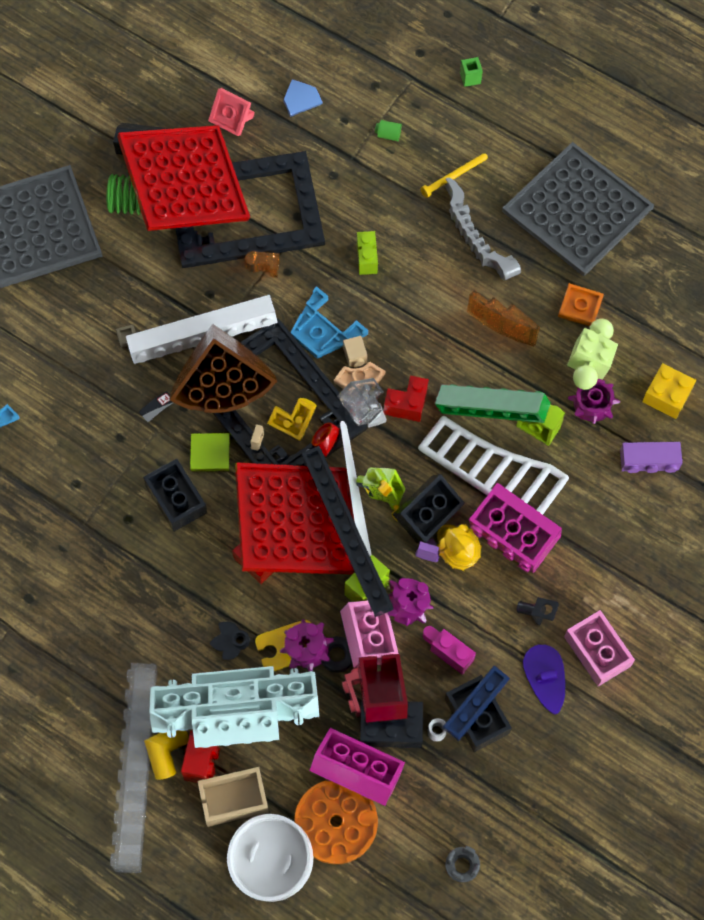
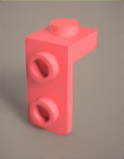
M358 668L351 670V673L344 675L342 686L345 694L349 693L351 700L348 701L351 712H355L356 717L361 716V710L353 685L360 684Z

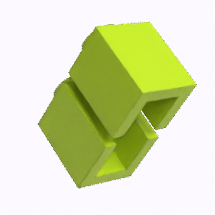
M375 231L357 232L359 275L377 274L378 258Z

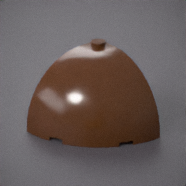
M212 324L180 372L172 388L169 400L190 410L194 409L204 411L205 413L229 412L243 408L264 396L274 386L277 379L268 366L254 353Z

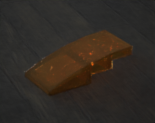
M475 290L469 294L467 313L501 335L533 347L536 345L540 327L516 306L511 304L506 308L494 297L487 301Z

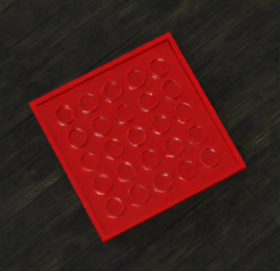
M219 125L118 133L117 138L147 231L240 222L250 219V214Z
M236 463L242 571L351 575L355 573L307 466ZM329 467L354 520L347 468Z

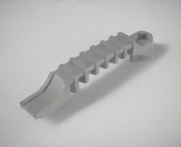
M451 177L446 178L447 185H445V188L452 199L449 209L451 219L454 220L456 228H459L460 235L465 238L466 244H469L470 250L474 251L477 259H480L481 265L496 269L503 281L520 274V265L512 255L503 257L495 251L490 253V246L488 244L485 245L483 237L479 238L477 229L474 230L468 205L463 206V190Z

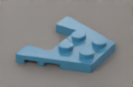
M316 286L290 333L300 345L318 359L343 347V340L367 336L368 330L356 320L349 328L341 332L317 311L328 301V296Z

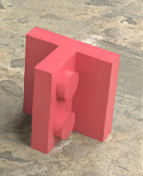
M220 88L217 91L208 121L239 136L242 133L245 122L253 119L255 112L250 110V102Z

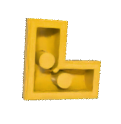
M299 398L292 414L275 406L267 424L301 441L317 405L308 399Z
M177 730L175 737L171 733V738L167 736V732L159 733L144 740L155 779H166L177 773L171 751L188 743L187 731Z

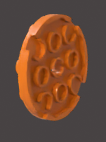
M322 781L311 787L300 799L294 822L305 831L311 842L313 858L328 864H345L361 857L372 845L378 828L377 810L373 800L332 781ZM334 816L340 817L342 819L341 826H332L330 823L331 818Z

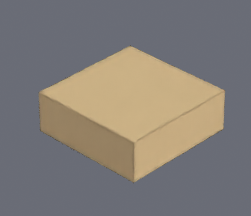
M257 424L251 439V448L258 451L263 440L264 428Z

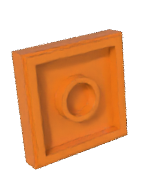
M569 283L558 317L591 326L596 320L604 294Z

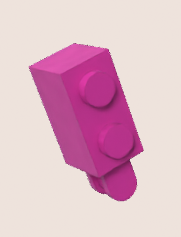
M432 626L424 628L423 639L431 644L430 651L463 675L474 661L476 652L445 629L440 633Z

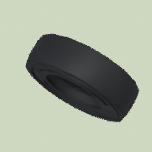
M339 636L330 637L334 639V642L329 644L327 654L330 660L328 662L321 661V663L331 672H344L353 664L347 639ZM336 647L343 649L345 652L344 659L338 662L333 661L329 655L330 651Z

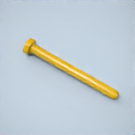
M481 154L429 186H422L420 188L422 195L425 198L430 197L431 192L447 184L446 178H457L487 160V154Z

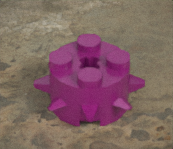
M597 379L596 384L590 389L583 390L577 387L576 395L568 397V400L574 401L576 411L574 415L580 419L591 421L593 424L596 421L604 420L606 417L612 419L611 407L613 404L620 403V400L614 398V391L612 389L614 385L612 383L606 384L604 380Z
M402 578L398 583L392 580L389 581L391 591L388 596L394 610L389 611L388 615L395 617L394 620L406 626L413 624L415 621L423 624L426 623L424 612L427 609H433V606L430 605L431 599L428 586L424 582L409 578Z
M303 619L300 624L285 630V647L280 650V653H286L290 656L291 662L289 667L291 669L300 665L303 668H307L310 672L313 671V667L320 665L321 661L328 662L330 660L327 654L329 644L334 642V639L326 638L322 633L324 623L321 622L318 625H314L313 623H306Z

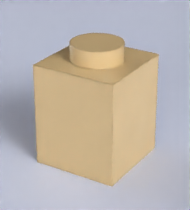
M358 336L343 340V350L349 368H357L366 364L367 352L362 337Z

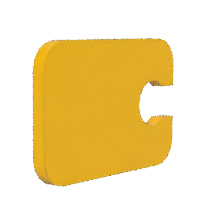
M301 621L257 636L255 643L258 651L264 650L267 646H273L277 650L273 658L261 659L263 667L273 666L274 671L290 666V656L286 653H280V650L285 647L286 634L284 632L300 624Z

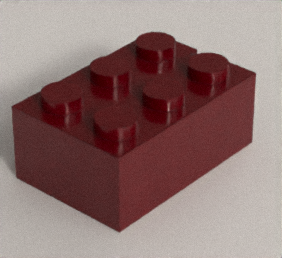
M381 655V671H377V656L359 657L358 674L366 722L407 719L408 702L400 655Z

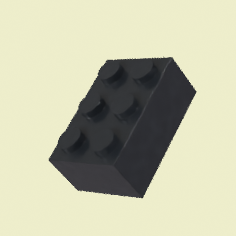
M178 459L143 477L146 488L173 532L207 514L205 502Z
M438 474L431 476L392 515L416 543H420V541L426 543L465 502L443 476Z
M482 675L446 693L444 700L452 714L455 713L483 679ZM495 698L464 734L473 752L490 745L511 732L512 727Z
M361 700L360 742L371 747L422 748L423 702H408L407 719L366 722L363 700Z

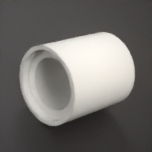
M436 718L430 722L428 736L431 740L441 741L446 735L444 729H442L443 732L440 734H435L432 731L434 726L443 728L446 723L444 720Z

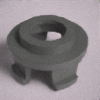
M469 846L458 847L451 850L448 854L445 867L448 875L453 880L464 883L473 880L480 870V860L473 848ZM465 858L469 861L470 869L468 872L460 873L455 869L457 859Z

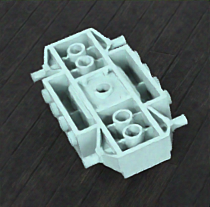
M273 666L196 673L192 674V684L177 685V681L173 679V684L172 680H170L167 687H151L149 713L152 733L167 732V736L171 738V733L175 737L177 730L186 731L193 729L195 748L279 740L278 721L294 719L296 725H298V720L301 725L303 724V718L319 717L315 672L310 671L299 674L297 668H295V672H293L292 668L289 675L278 674L274 676Z

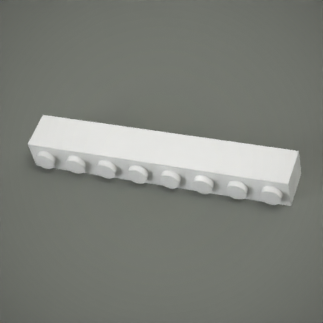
M270 295L127 335L126 339L134 364L197 347L212 324L233 337L240 333L277 323V318Z

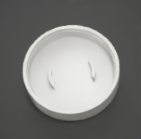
M276 814L259 815L242 824L233 835L227 853L228 870L236 886L246 895L266 902L281 901L297 893L308 880L313 866L312 845L305 831L292 820Z

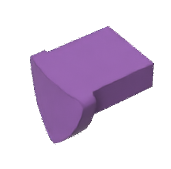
M430 539L426 543L420 541L415 556L428 561L438 562L439 547H437L434 539Z

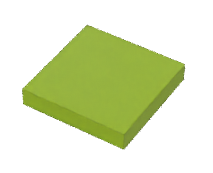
M229 433L191 434L190 470L229 471Z

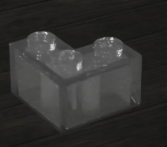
M374 378L352 381L338 395L342 405L348 410L353 421L358 426L370 424L383 410L377 400L384 391Z

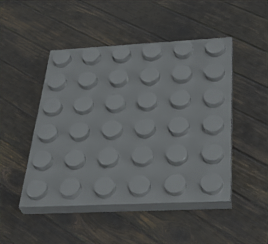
M572 142L502 208V212L584 277L654 208V204Z
M71 165L0 186V288L102 257L100 246Z

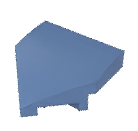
M291 80L283 100L290 117L320 106L323 103L316 87L296 80Z

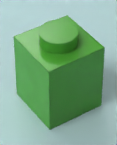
M479 58L461 60L460 75L464 87L481 84L483 71Z

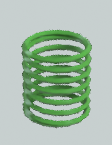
M117 174L109 176L106 202L107 209L111 214L114 212V208L119 214L121 207L123 213L126 214L128 204L130 214L134 213L136 194L131 182L129 195L128 183L131 180L130 175L128 177L124 174L121 177ZM124 179V183H125V184H124L123 197H122V184H121V183H122V180ZM136 197V213L139 215L141 210Z

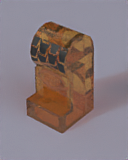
M251 251L246 254L245 263L249 272H270V277L278 278L279 253Z

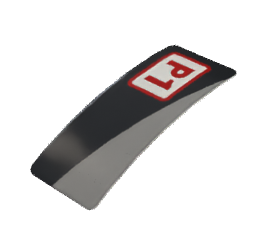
M166 391L148 403L139 413L149 422L174 402L169 400L170 394Z

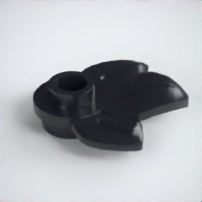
M220 622L219 629L221 634L210 642V645L215 650L223 651V660H232L239 655L240 650H244L249 646L250 637L247 632L239 630L235 623ZM238 638L244 639L243 643L241 644L237 643L236 641Z

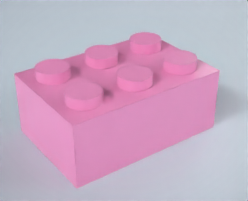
M368 601L348 602L340 611L354 668L358 667L359 657L377 656V665H381V655L399 654L388 612L375 617Z
M601 610L569 628L564 636L597 686L602 685L630 668L635 661Z

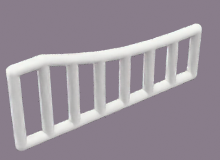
M442 416L418 446L419 451L486 495L490 493L491 487L511 461L522 463L523 465L505 487L510 492L514 490L530 467L542 469L521 498L526 503H528L548 474L551 473L559 478V480L537 509L542 515L569 479L568 475L553 465L497 447L459 426L446 416ZM446 425L453 430V433L436 453L428 446L443 426ZM460 435L470 440L453 463L444 458V455ZM476 444L486 449L469 473L459 468ZM493 453L504 457L485 484L475 479Z

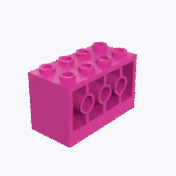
M499 483L493 487L469 519L470 528L478 538L483 537L488 540L487 544L495 550L497 548L504 552L503 556L510 561L513 559L519 563L518 566L527 573L529 571L532 573L536 571L560 539L562 531L561 527ZM510 530H516L517 532L511 533ZM527 541L533 542L532 544H526Z

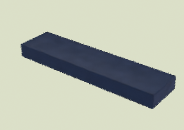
M493 666L444 724L442 729L459 741L510 678L496 666Z

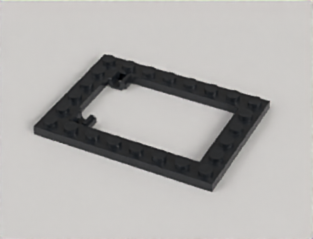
M306 151L232 162L238 181L292 172L303 224L302 230L215 243L213 233H208L206 237H201L200 234H197V231H194L193 226L175 228L182 268L324 246L325 238Z
M277 318V323L263 327L240 342L256 356L275 345L326 407L328 412L319 417L322 424L331 422L340 428L336 442L326 457L343 447L341 421L347 425L350 441L367 430V425L279 318ZM236 410L213 413L251 463L306 466L302 453L315 448L310 443L289 457L280 445L268 451L261 443L258 451L251 448V439L254 432ZM278 454L280 458L275 460L273 457Z

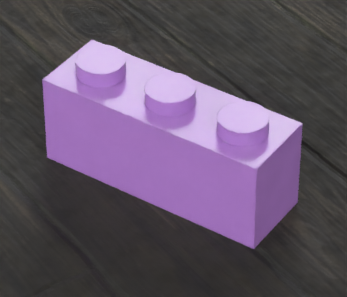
M680 442L623 443L620 449L622 471H627L628 473H637L639 471H647L648 473L666 471L672 473L679 470L682 465Z

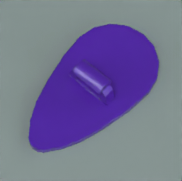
M536 645L526 652L523 659V669L539 702L550 713L558 714L565 698L563 660L559 652L553 647Z

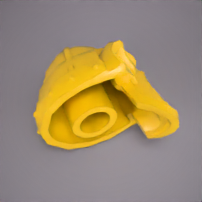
M461 524L458 527L443 525L438 530L437 540L439 544H437V547H439V556L452 569L464 571L473 567L481 558L482 546L473 530L466 524Z

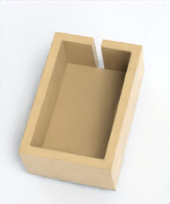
M259 767L198 781L208 827L269 813Z

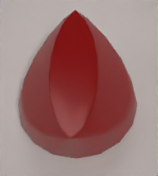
M328 422L322 425L313 436V446H320L325 457L336 442L340 428Z

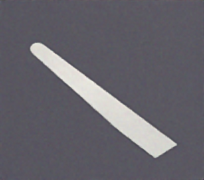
M341 421L340 426L354 521L371 556L359 487L356 484L357 476L348 429L345 422Z

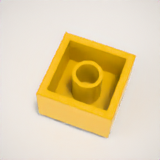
M662 363L644 396L643 403L677 419L696 380Z

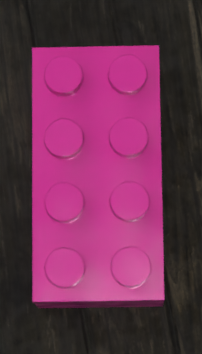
M330 728L315 753L310 771L386 806L399 780L405 762Z

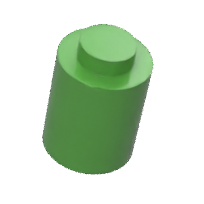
M381 120L380 123L376 124L375 133L378 134V138L399 141L402 124Z

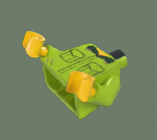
M370 467L366 475H359L356 481L358 487L365 488L369 497L388 502L391 509L394 510L391 514L399 508L405 487L395 469Z

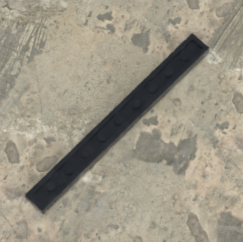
M320 446L303 452L302 457L374 616L377 617L394 610Z

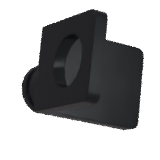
M539 597L535 604L519 601L517 613L532 616L536 624L540 626L543 619L554 620L559 603ZM545 605L552 606L551 613L545 614Z

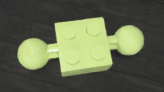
M606 319L595 320L591 324L590 330L584 328L572 350L567 366L575 369L573 381L580 389L587 390L592 388L596 384L597 379L603 380L611 367L618 344L610 340L613 335V326Z

